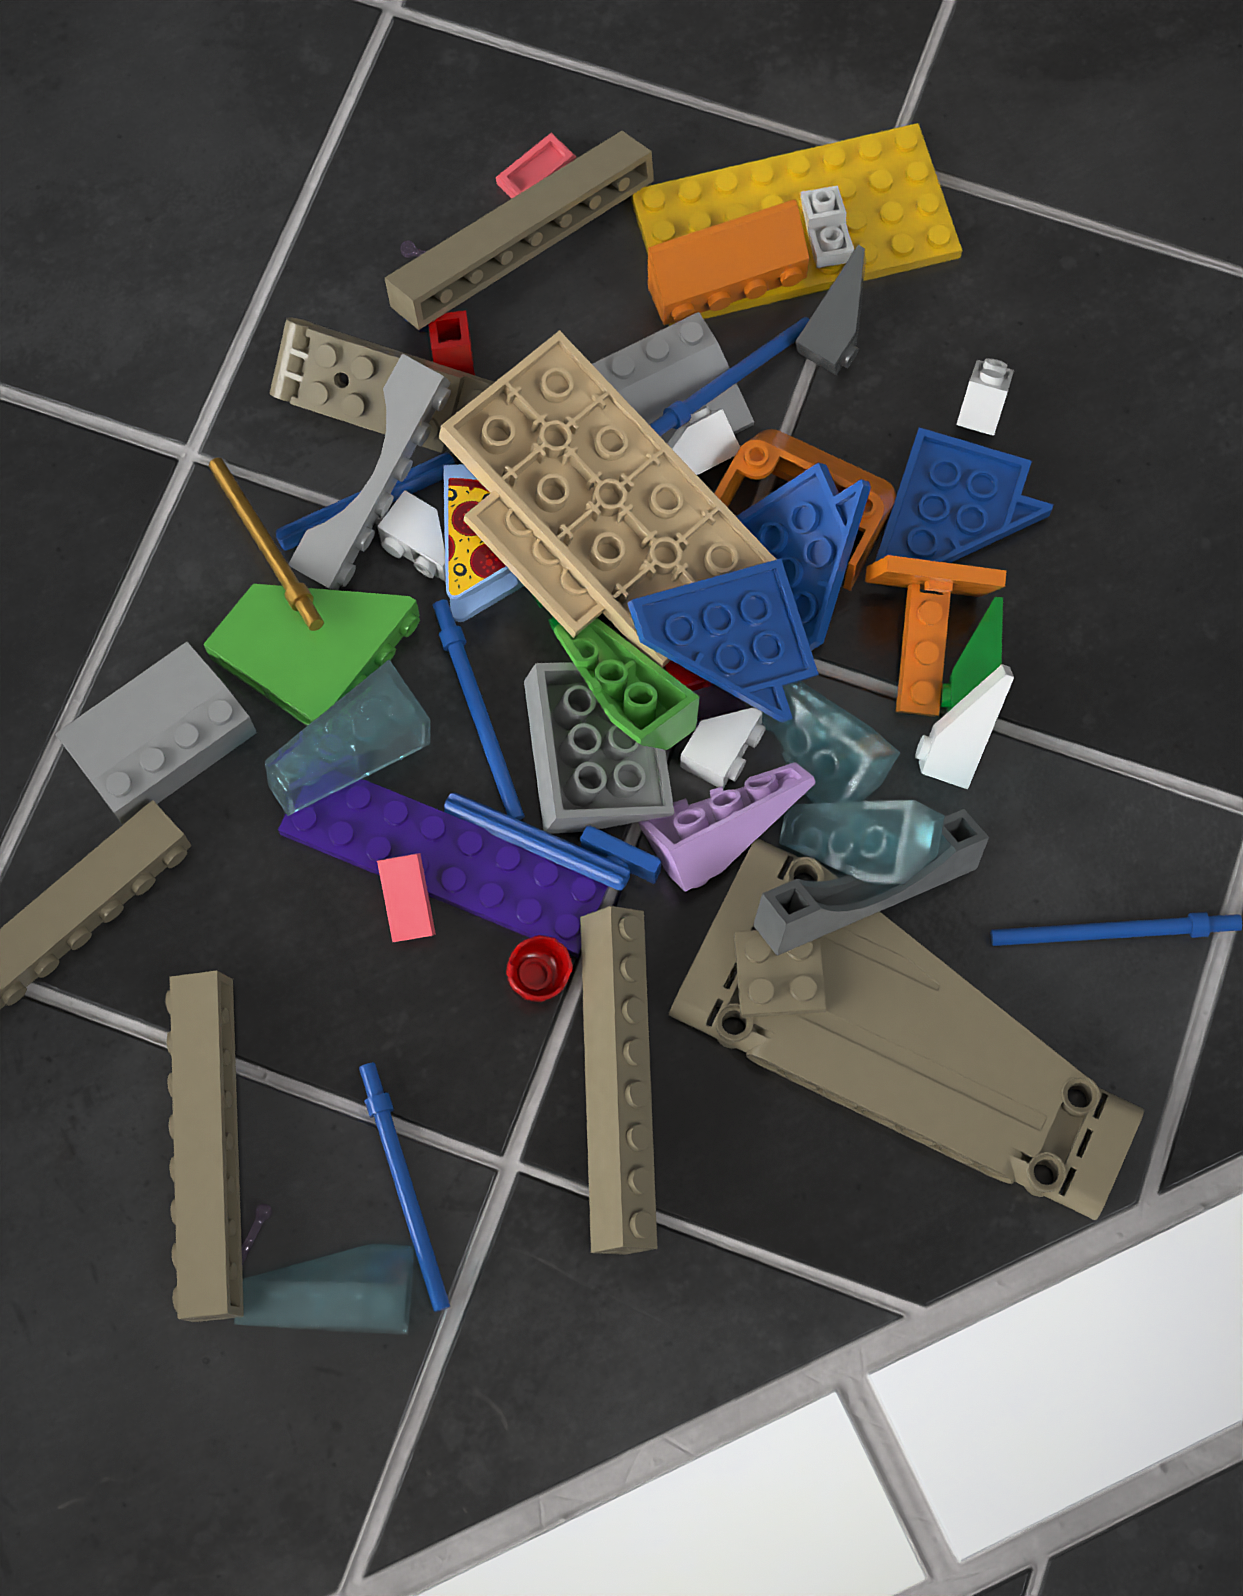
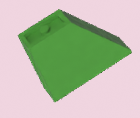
M252 584L203 645L211 660L322 737L325 736L330 728L334 730L342 723L347 714L346 708L355 697L359 699L365 694L371 684V676L379 666L384 668L391 661L396 651L394 647L403 636L409 637L415 631L420 621L417 601L410 596L308 588L314 598L313 605L324 621L320 629L311 631L300 613L294 611L285 598L286 591L283 586Z

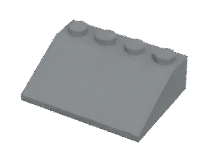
M700 312L592 364L648 424L661 417L664 409L675 401H684L730 369L716 338ZM737 383L703 406H708L710 411L723 409L734 435L754 425V420ZM672 428L660 437L668 443L677 429Z
M185 642L59 730L55 735L122 825H124L152 800L158 804L257 732L249 715L192 646Z
M573 662L535 663L524 680L543 831L550 834L584 832L586 826L602 829L672 816L674 814L665 750L640 745L612 723Z

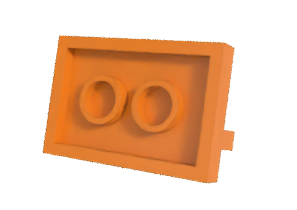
M887 555L867 566L866 583L908 588L896 712L932 717L939 716L950 595L959 594L981 597L1005 587L1006 570ZM920 590L936 591V592H938V594L923 593V592H919V591H920Z

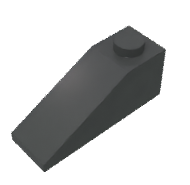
M860 245L856 247L796 340L797 352L836 376L842 366L848 368L852 364L859 350L856 345L866 266L865 248Z

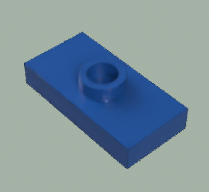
M586 826L580 838L582 848L628 867L630 873L655 884L661 873L660 858L593 826Z

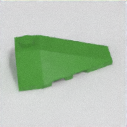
M596 618L574 638L561 624L554 627L555 635L610 721L637 743L643 746L668 750L696 729L699 696L601 620Z

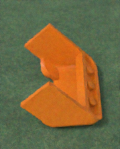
M767 429L760 432L739 448L714 494L728 508L744 477L763 479L770 474H774L789 482L818 462L827 465L839 493L861 479L869 481L871 489L858 530L864 532V535L848 563L843 588L851 591L890 517L896 499L894 487L888 481L779 430Z

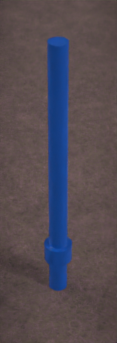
M803 317L684 401H675L664 409L661 417L649 425L659 436H662L672 428L679 429L691 420V415L796 342L810 319Z
M439 600L433 604V608L441 628L439 637L445 651L450 653L505 811L508 816L521 820L525 815L465 651L466 639L461 626H456L448 600Z
M1207 912L1189 913L1188 917L992 929L991 944L992 946L1179 934H1189L1191 938L1209 937L1211 932L1241 931L1242 918L1240 914L1208 916Z
M374 1062L359 1067L368 1096L365 1104L369 1117H374L433 1310L434 1312H439L451 1306L390 1113L394 1110L389 1093H384L376 1064Z

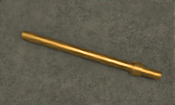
M220 457L212 459L209 463V468L286 591L285 598L294 611L300 613L311 631L320 629L324 621L313 605L314 598L304 583H299L223 459Z

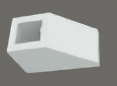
M985 359L984 362L977 360L956 425L994 436L1014 370L1008 369L1007 364L996 359Z
M404 490L377 526L382 542L381 545L394 557L401 558L403 555L414 562L415 568L429 578L437 576L446 582L445 547L437 509Z
M752 707L702 720L681 753L680 767L718 788H724L729 779L735 782L746 763V760L742 758L748 746L753 748L757 746L766 729L765 726L761 725L763 712Z

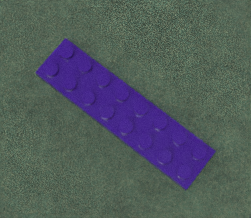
M312 759L278 829L280 835L379 876L377 861L420 853L428 896L529 938L537 935L554 937L568 949L570 955L578 958L581 954L580 917L600 910L610 886L498 838L482 827L315 759Z

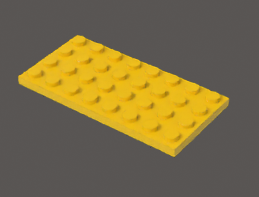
M919 123L650 185L631 195L647 254L648 247L795 199L809 254L807 278L802 279L801 282L791 287L780 286L768 290L765 294L755 299L744 298L732 302L728 307L719 311L708 310L700 314L703 319L830 289L846 263L821 268L816 267L801 203V192L838 186L846 210V225L854 250L858 245L865 248L866 266L864 281L961 258L962 248Z

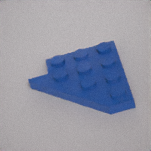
M919 427L875 562L887 555L951 563L1049 517L1053 504L1021 495L1032 462L1031 460Z
M819 462L736 516L776 559H782L811 651L824 643L871 489L869 481L861 479L839 493L827 465Z
M781 558L632 599L627 603L640 643L781 723L793 719L783 686L819 675Z

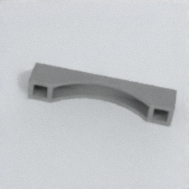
M402 353L383 388L386 403V434L381 456L371 478L360 494L343 511L328 521L306 530L288 564L290 567L329 589L339 590L341 585L346 586L349 583L356 569V566L353 565L356 556L360 550L364 552L368 548L374 537L375 531L372 530L375 521L379 515L383 517L387 513L393 502L394 496L391 495L394 486L398 480L402 482L406 478L412 467L413 461L410 460L413 451L417 445L421 447L425 443L431 432L432 426L429 422L436 410L441 411L450 397L451 390L448 387L451 382L447 378Z

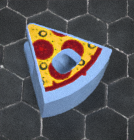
M464 464L444 465L446 592L450 598L451 612L454 620L457 622L468 620L524 586L464 521L465 514L491 494Z

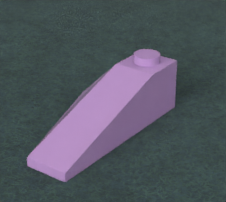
M794 762L749 777L745 781L744 787L725 791L723 787L710 790L711 798L688 805L686 798L673 802L674 814L672 816L640 821L638 823L655 854L660 858L661 864L668 876L686 892L691 888L703 886L710 878L725 870L816 782L814 776Z

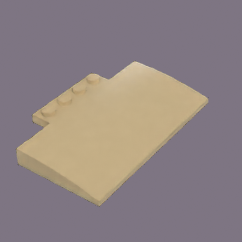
M560 330L441 425L439 439L491 493L465 514V523L573 638L603 613L634 647L663 668L671 660L640 643L627 604L629 601L777 560Z

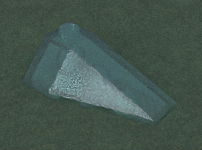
M800 681L783 686L793 719L781 723L763 712L762 723L767 731L774 732L784 749V752L781 754L786 763L796 762L814 776L816 783L805 793L806 796L834 822H838L883 783L900 752L872 727Z
M915 800L793 804L785 812L779 843L871 885H904L938 856L945 816Z
M368 1244L243 1279L244 1317L235 1318L234 1324L408 1334L414 1246Z

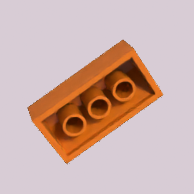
M795 199L648 247V289L663 325L672 322L677 323L697 312L719 311L728 307L732 302L744 298L755 299L765 294L768 290L780 286L791 287L801 282L802 279L807 278L809 254Z

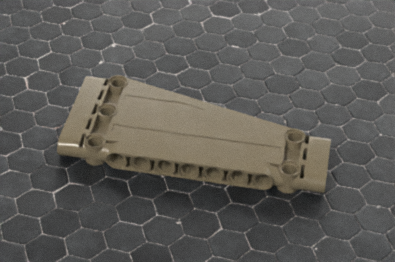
M757 838L752 843L674 1000L669 1016L715 1037L724 1047L737 1048L746 1052V1057L754 1063L971 1168L1005 1183L1013 1184L1016 1182L1024 1186L1026 1191L1034 1196H1045L1096 1221L1112 1190L1145 1109L1099 1088L1092 1079L1085 1076L880 911L820 937L826 1012L741 1018L737 975L730 989L726 988L734 970L737 971L734 933L756 930L753 924L762 893L793 881L796 875L806 873L811 875L815 881L838 879L815 859L809 857L799 858ZM786 863H790L784 879H779ZM716 1007H719L720 1009L712 1026H708ZM735 1017L744 1023L745 1030L740 1034L732 1035L724 1030L722 1023L728 1018ZM1077 1089L1083 1092L1087 1100L1086 1107L1078 1108L1072 1105L1068 1100V1090ZM1101 1098L1103 1099V1102L1097 1112L1096 1117L1094 1118V1112ZM1085 1136L1087 1138L1083 1144L1079 1156H1077L1076 1153L1080 1147L1083 1137ZM1036 1165H1045L1051 1169L1054 1177L1052 1184L1044 1185L1036 1180L1034 1176V1167ZM1068 1174L1070 1175V1177L1066 1183L1062 1195H1060L1058 1193Z

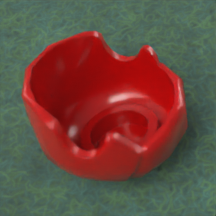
M537 935L517 945L507 963L506 974L512 990L523 999L543 1002L557 996L564 989L572 972L573 964L568 949L556 938Z

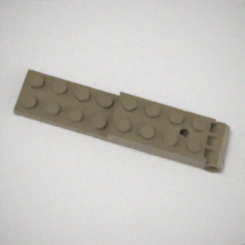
M289 317L286 318L269 394L277 399L289 401L290 404L386 434V403L383 388L403 352L328 329L303 319ZM403 353L443 375L451 382L448 387L451 390L450 397L441 411L436 410L429 422L432 426L431 432L422 447L440 453L444 451L451 452L439 439L441 425L495 382ZM342 372L349 378L348 385L341 379Z

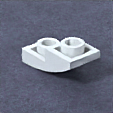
M838 186L801 192L803 214L816 267L821 268L847 263L854 252V247L847 229L846 210Z

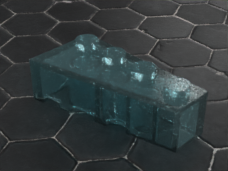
M389 659L265 760L268 786L287 816L430 745V718Z

